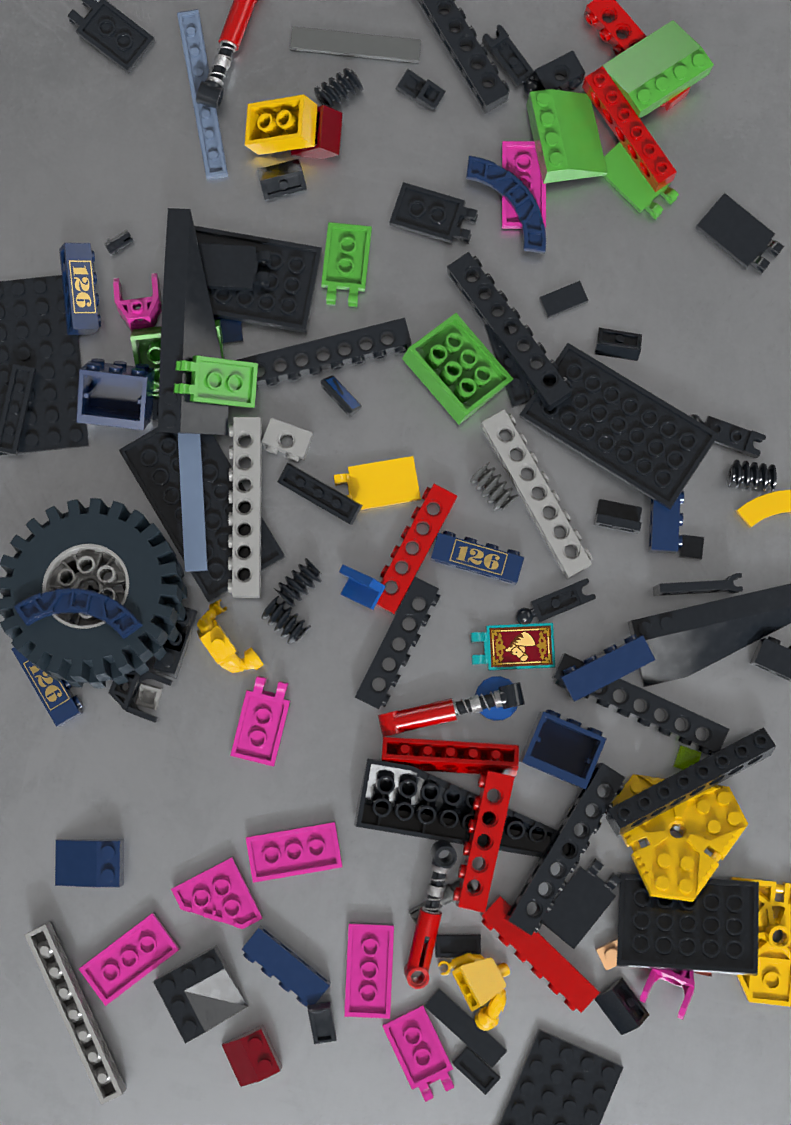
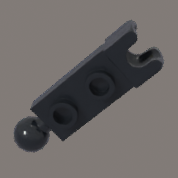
M497 25L496 36L498 38L493 39L488 34H484L482 37L483 45L494 56L514 85L518 87L523 83L524 92L527 96H529L530 92L540 91L539 82L530 79L534 75V70L511 41L502 25Z
M696 414L689 415L719 434L714 443L736 450L752 458L760 456L761 452L754 448L753 442L761 443L766 439L764 434L744 429L708 416L706 421L703 422L700 416Z
M583 579L531 601L532 609L525 607L519 609L516 613V620L522 625H528L534 617H537L538 622H542L595 600V594L584 595L582 593V588L589 583V579Z

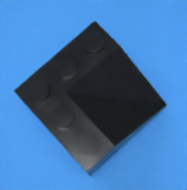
M217 945L164 973L153 981L184 1043L204 1034L248 1007Z

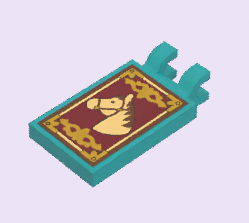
M553 623L486 626V632L470 633L471 642H484V655H472V665L488 664V671L556 667Z

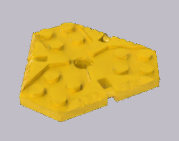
M633 774L624 785L621 793L612 801L613 806L666 778ZM715 785L621 836L626 847L631 846L633 850L631 857L650 896L693 902L718 868L719 860H723L748 826V822L730 787ZM674 830L679 832L681 834V837H673L670 831ZM645 841L647 846L641 848L639 843ZM706 849L713 853L711 857L704 852Z
M731 876L729 880L759 882L758 975L736 974L747 1001L791 1007V883L783 882L782 885L776 884L775 881ZM775 893L781 894V901H775ZM776 930H781L782 938L778 942H774L772 938L773 933Z

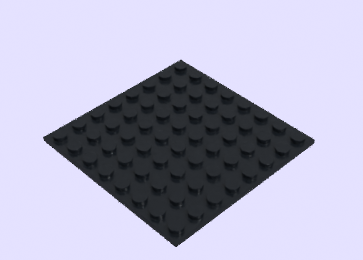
M62 275L0 281V420L13 364L36 369L18 454L88 447L87 424L77 423L79 370L82 368L79 335H67ZM0 452V456L11 455V454H6V453H1V452Z

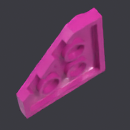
M233 857L171 889L181 910L192 912L240 929H244L263 919Z

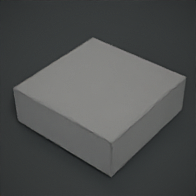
M140 683L135 705L157 710L163 688Z

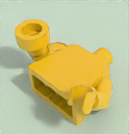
M219 599L210 604L209 610L197 622V634L217 664L232 673L243 672L244 669L249 670L253 668L258 670L264 663L252 647L244 651V658L238 657L239 651L215 619L217 615L227 610L226 606L221 608L220 602L222 600Z
M471 953L453 958L449 963L446 961L439 962L438 967L444 964L448 966V970L441 973L443 976L449 975L451 970L455 969L452 971V974L471 1011L478 1009L491 1000L488 1006L476 1012L475 1023L484 1031H489L496 1027L499 1022V1014L501 1010L503 1012L507 1000L506 990L504 989L506 988V983L503 978L510 974L508 965L504 962L496 965L491 957L485 959L482 955Z

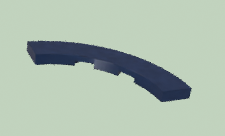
M469 155L466 179L474 180L493 188L510 203L522 227L523 251L545 253V225L540 208L529 189L513 173L496 165V163Z
M55 589V591L33 595L13 606L27 626L42 618L60 613H81L96 617L113 627L123 639L143 626L122 604L106 595L85 589Z

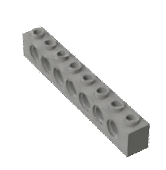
M504 409L482 421L480 426L563 574L568 579L592 565V555L587 548L583 549L579 542L582 540L576 528L572 529L569 521H571L569 514L565 509L561 510L558 504L560 499L555 490L551 491L547 485L549 482L547 475L543 470L539 471L536 465L538 460L532 451L529 452L525 446L527 444L526 438L522 432H517L515 428L516 421L511 413L507 414ZM501 431H508L511 434V439L504 441L500 438L499 433ZM512 450H519L522 458L514 460L511 458L510 452ZM529 469L533 477L531 479H524L521 476V471ZM540 488L544 496L537 499L533 497L532 490ZM546 507L552 508L554 510V517H545L543 509ZM557 526L562 527L565 530V536L557 537L554 534V528ZM566 546H573L576 549L574 557H569L565 554Z
M233 417V424L229 425V435L233 437V446H229V458L233 459V468H229V481H233V490H229V503H233V512H229V526H233V534H229L228 537L229 548H232V557L228 558V569L232 570V579H228V592L232 593L234 598H261L262 420L260 417ZM242 437H250L251 443L248 446H241L240 439ZM244 458L251 460V465L246 469L239 466L240 461ZM244 480L251 482V487L247 491L239 489L240 483ZM244 502L251 504V509L247 513L239 511V506ZM247 524L251 527L250 533L245 536L240 535L239 528ZM242 547H249L251 550L247 558L239 556V550ZM242 569H248L251 573L249 579L245 581L239 579V572Z
M51 922L24 934L101 1105L122 1095L126 1090V1086Z

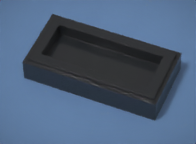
M580 281L539 297L547 319L589 301Z
M437 934L435 958H456L466 953L481 955V934Z
M330 1002L307 1005L314 1044L337 1041Z
M467 1045L452 1061V1064L485 1095L501 1078Z

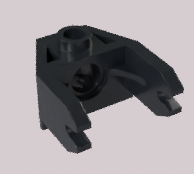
M135 670L127 673L129 681L126 683H128L129 687L126 691L123 688L125 683L118 685L116 682H112L108 693L119 703L123 710L154 723L158 717L139 710L134 704V698L140 683L143 680L153 679L169 686L172 684V680L150 671L139 675Z

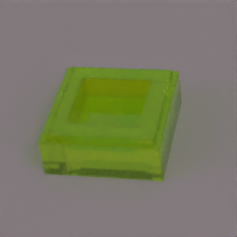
M679 745L673 767L684 770L699 762L702 752Z

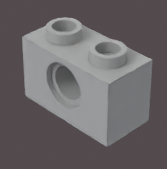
M271 418L262 444L266 447V451L273 454H278V451L287 454L286 458L298 462L299 459L305 460L314 436L312 432ZM289 436L293 438V443L290 446H283L281 444L282 438Z

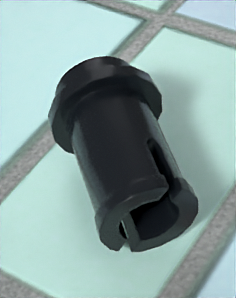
M126 229L114 238H108L104 245L112 255L113 253L117 254L118 250L133 243L134 240Z

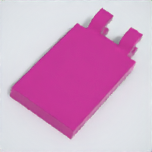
M258 676L256 677L254 690H246L230 756L274 767L291 700L284 699L288 683L279 681L276 693L264 690L267 678Z
M424 1005L382 1025L411 1089L419 1087L425 1102L434 1098L429 1084L439 1079L446 1092L454 1088V1084L448 1074L449 1071L453 1070V1066Z

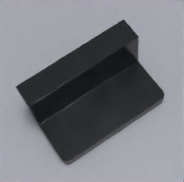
M299 159L257 169L265 200L307 190Z
M599 499L594 525L637 534L640 532L642 524L640 522L642 507Z
M623 978L616 980L607 991L595 998L597 1004L620 1035L639 1028L650 1015Z

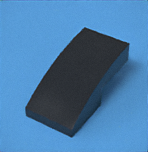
M410 69L406 70L395 88L412 100L432 110H435L446 92L429 79L425 81Z

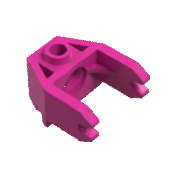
M152 273L151 275L153 294L151 297L123 300L119 278L113 279L114 300L117 310L131 332L132 329L155 327L157 317L162 312L160 283L157 273Z
M651 969L640 996V1001L646 1002L653 984L659 979L683 988L685 997L677 1018L683 1020L694 994V971H680L676 973L674 970Z

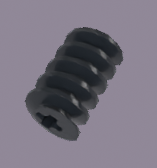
M348 68L343 69V74L337 73L336 79L330 77L328 80L329 84L322 82V89L318 86L314 87V93L319 104L328 105L332 109H334L333 101H336L339 105L342 104L341 96L346 100L349 99L348 92L355 96V87L361 91L364 90L356 73Z
M736 459L730 466L727 486L730 487L732 482L735 481L736 488H739L743 482L745 489H748L750 484H753L754 490H757L758 486L762 485L763 492L770 486L773 493L777 481L776 467L774 464H771L767 468L765 463H761L758 468L757 462H752L749 466L748 461H743L740 464V461Z
M305 558L307 566L299 564L300 572L292 570L291 573L294 578L286 576L287 584L279 582L280 591L275 589L292 607L296 606L294 598L299 601L302 600L301 592L306 595L309 594L307 586L312 589L315 588L314 580L319 583L322 582L320 578L321 573L307 558Z
M277 596L265 608L261 618L265 620L270 617L268 625L271 626L276 623L274 630L278 632L283 629L281 637L289 636L287 643L292 644L301 639L311 628V625L303 628L305 620L297 622L299 614L296 613L291 616L292 607L283 609L286 602L277 603L279 598Z

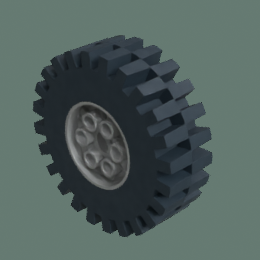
M90 498V505L86 508L78 499L67 501L68 512L62 514L53 506L45 510L49 521L43 525L35 518L25 524L32 534L26 540L17 534L10 542L17 551L14 557L3 554L0 566L7 574L6 577H0V593L3 595V598L0 599V614L5 618L0 624L3 631L13 640L11 644L16 650L51 678L59 682L64 679L70 685L83 688L84 683H89L94 688H106V681L110 679L120 685L129 681L127 673L135 670L139 675H142L150 670L145 662L152 656L160 661L166 654L162 645L167 639L175 642L179 632L175 627V623L177 620L184 621L186 610L181 603L182 599L187 598V588L182 581V577L185 576L184 571L176 558L175 552L154 523L150 524L146 517L136 509L130 513L123 503L113 501L110 508L100 498ZM93 564L90 570L83 571L84 566ZM106 573H113L109 580H103ZM72 575V576H73L72 581H71L70 583H68V584H65V583L67 582V580L70 578V576ZM126 584L125 591L113 589L115 586ZM77 588L90 591L95 590L108 597L113 595V600L125 606L143 626L125 639L106 622L81 613L78 614L75 624L69 621L75 613H60L42 618L27 626L13 606L33 595L55 591V589Z

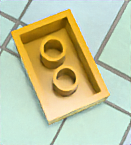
M304 94L249 103L247 105L245 146L258 155L314 147L317 104Z

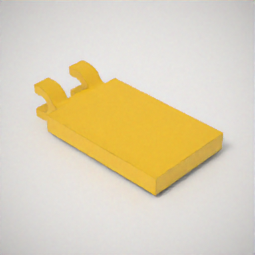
M413 456L348 467V474L334 475L335 486L347 484L349 495L346 496L362 504L361 510L421 500Z

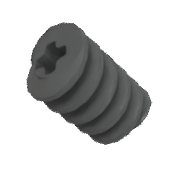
M487 463L472 476L470 482L471 484L478 482L476 490L484 488L481 494L482 497L490 495L487 500L488 504L496 502L493 507L494 511L503 510L518 495L510 496L513 490L512 487L505 490L504 487L507 481L499 483L498 481L502 475L493 476L492 474L496 468L487 469L489 465Z

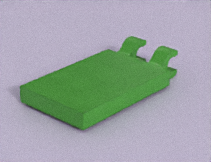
M620 142L604 156L608 173L602 177L639 213L645 209L656 220L664 209L653 201L661 195L671 205L679 196L673 188L669 187L671 183L655 192Z
M328 222L321 287L327 288V304L335 305L337 289L349 290L348 306L357 307L358 292H365L372 226Z
M193 356V362L176 361L175 370L192 372L191 385L174 384V393L190 394V401L255 408L258 363L205 356Z

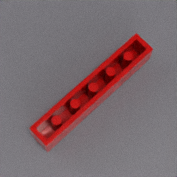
M498 894L486 907L485 913H480L484 918L481 922L490 931L494 928L500 934L497 938L506 947L511 944L517 950L514 954L523 963L527 960L533 966L530 970L539 979L544 976L550 982L547 986L556 995L561 993L566 998L564 1003L572 1011L577 1008L582 1013L600 992L539 932H533L532 935H529L505 920L504 918L511 905Z

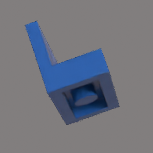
M342 565L339 573L349 579L341 595L373 610L386 586L370 576Z

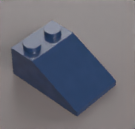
M124 839L56 840L55 886L121 887L124 885Z

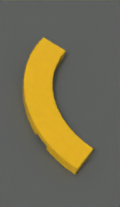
M791 490L776 491L757 497L737 509L736 513L749 528L767 517L780 513H791Z

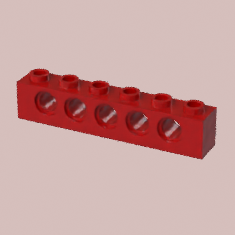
M593 0L586 6L584 13L586 21L589 25L595 26L599 31L601 39L613 47V52L616 56L647 37L616 0ZM603 17L611 18L612 22L604 21ZM617 33L625 34L626 38H619ZM691 87L660 107H664L668 111L687 96Z
M601 66L584 77L583 90L653 190L657 192L671 183L677 171L605 68Z
M433 484L432 488H426L422 499L425 500L421 508L417 506L411 516L414 521L411 527H405L401 538L404 539L401 546H395L390 556L393 558L390 566L385 565L380 574V577L383 578L381 584L386 585L388 582H394L398 586L397 591L392 594L384 589L376 606L393 615L397 612L457 499V495L436 484ZM430 504H436L439 507V512L436 515H431L427 512V507ZM424 523L429 527V531L426 534H419L416 527ZM409 543H415L419 550L415 554H409L406 551V546ZM400 562H404L408 566V571L404 574L398 573L395 569V566Z
M383 737L382 761L409 765L422 771L484 774L485 770L516 776L519 767V745Z
M485 770L484 774H480L478 787L481 788L479 797H475L473 803V810H476L474 819H470L468 832L471 833L469 842H465L463 848V855H466L465 862L460 864L458 878H461L459 887H455L453 900L456 901L455 905L457 907L485 913L514 776ZM491 789H496L498 792V797L495 801H489L487 798L488 791ZM490 811L493 814V820L485 824L482 816L485 812ZM481 834H486L488 837V842L484 846H479L477 843V839ZM476 857H482L483 865L478 869H474L472 861ZM473 879L477 880V889L475 891H468V882Z

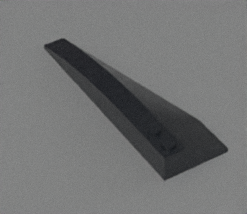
M168 208L162 303L158 432L228 435V405L190 401V394L174 393V384L191 385L192 372L175 370L176 361L193 362V356L222 359L191 209Z
M791 583L629 621L630 634L636 633L637 637L643 635L656 659L639 668L643 687L688 677L790 624Z
M367 759L354 825L360 828L438 841L446 840L450 843L464 845L470 839L471 833L468 832L470 819H474L476 810H473L474 799L476 796L479 797V795L413 766ZM508 809L499 851L541 857L557 830ZM490 811L483 814V822L488 824L493 820V814ZM481 834L477 839L479 846H484L488 842L486 834ZM565 843L562 847L563 854L567 856L571 853V845Z

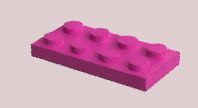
M502 141V168L513 173L529 189L540 208L546 228V183L543 184L535 142ZM502 196V229H522L515 210Z
M335 822L246 837L253 883L343 867Z
M152 913L80 967L79 970L106 1006L179 951L180 948L156 915Z
M349 923L344 1017L390 1019L394 925Z

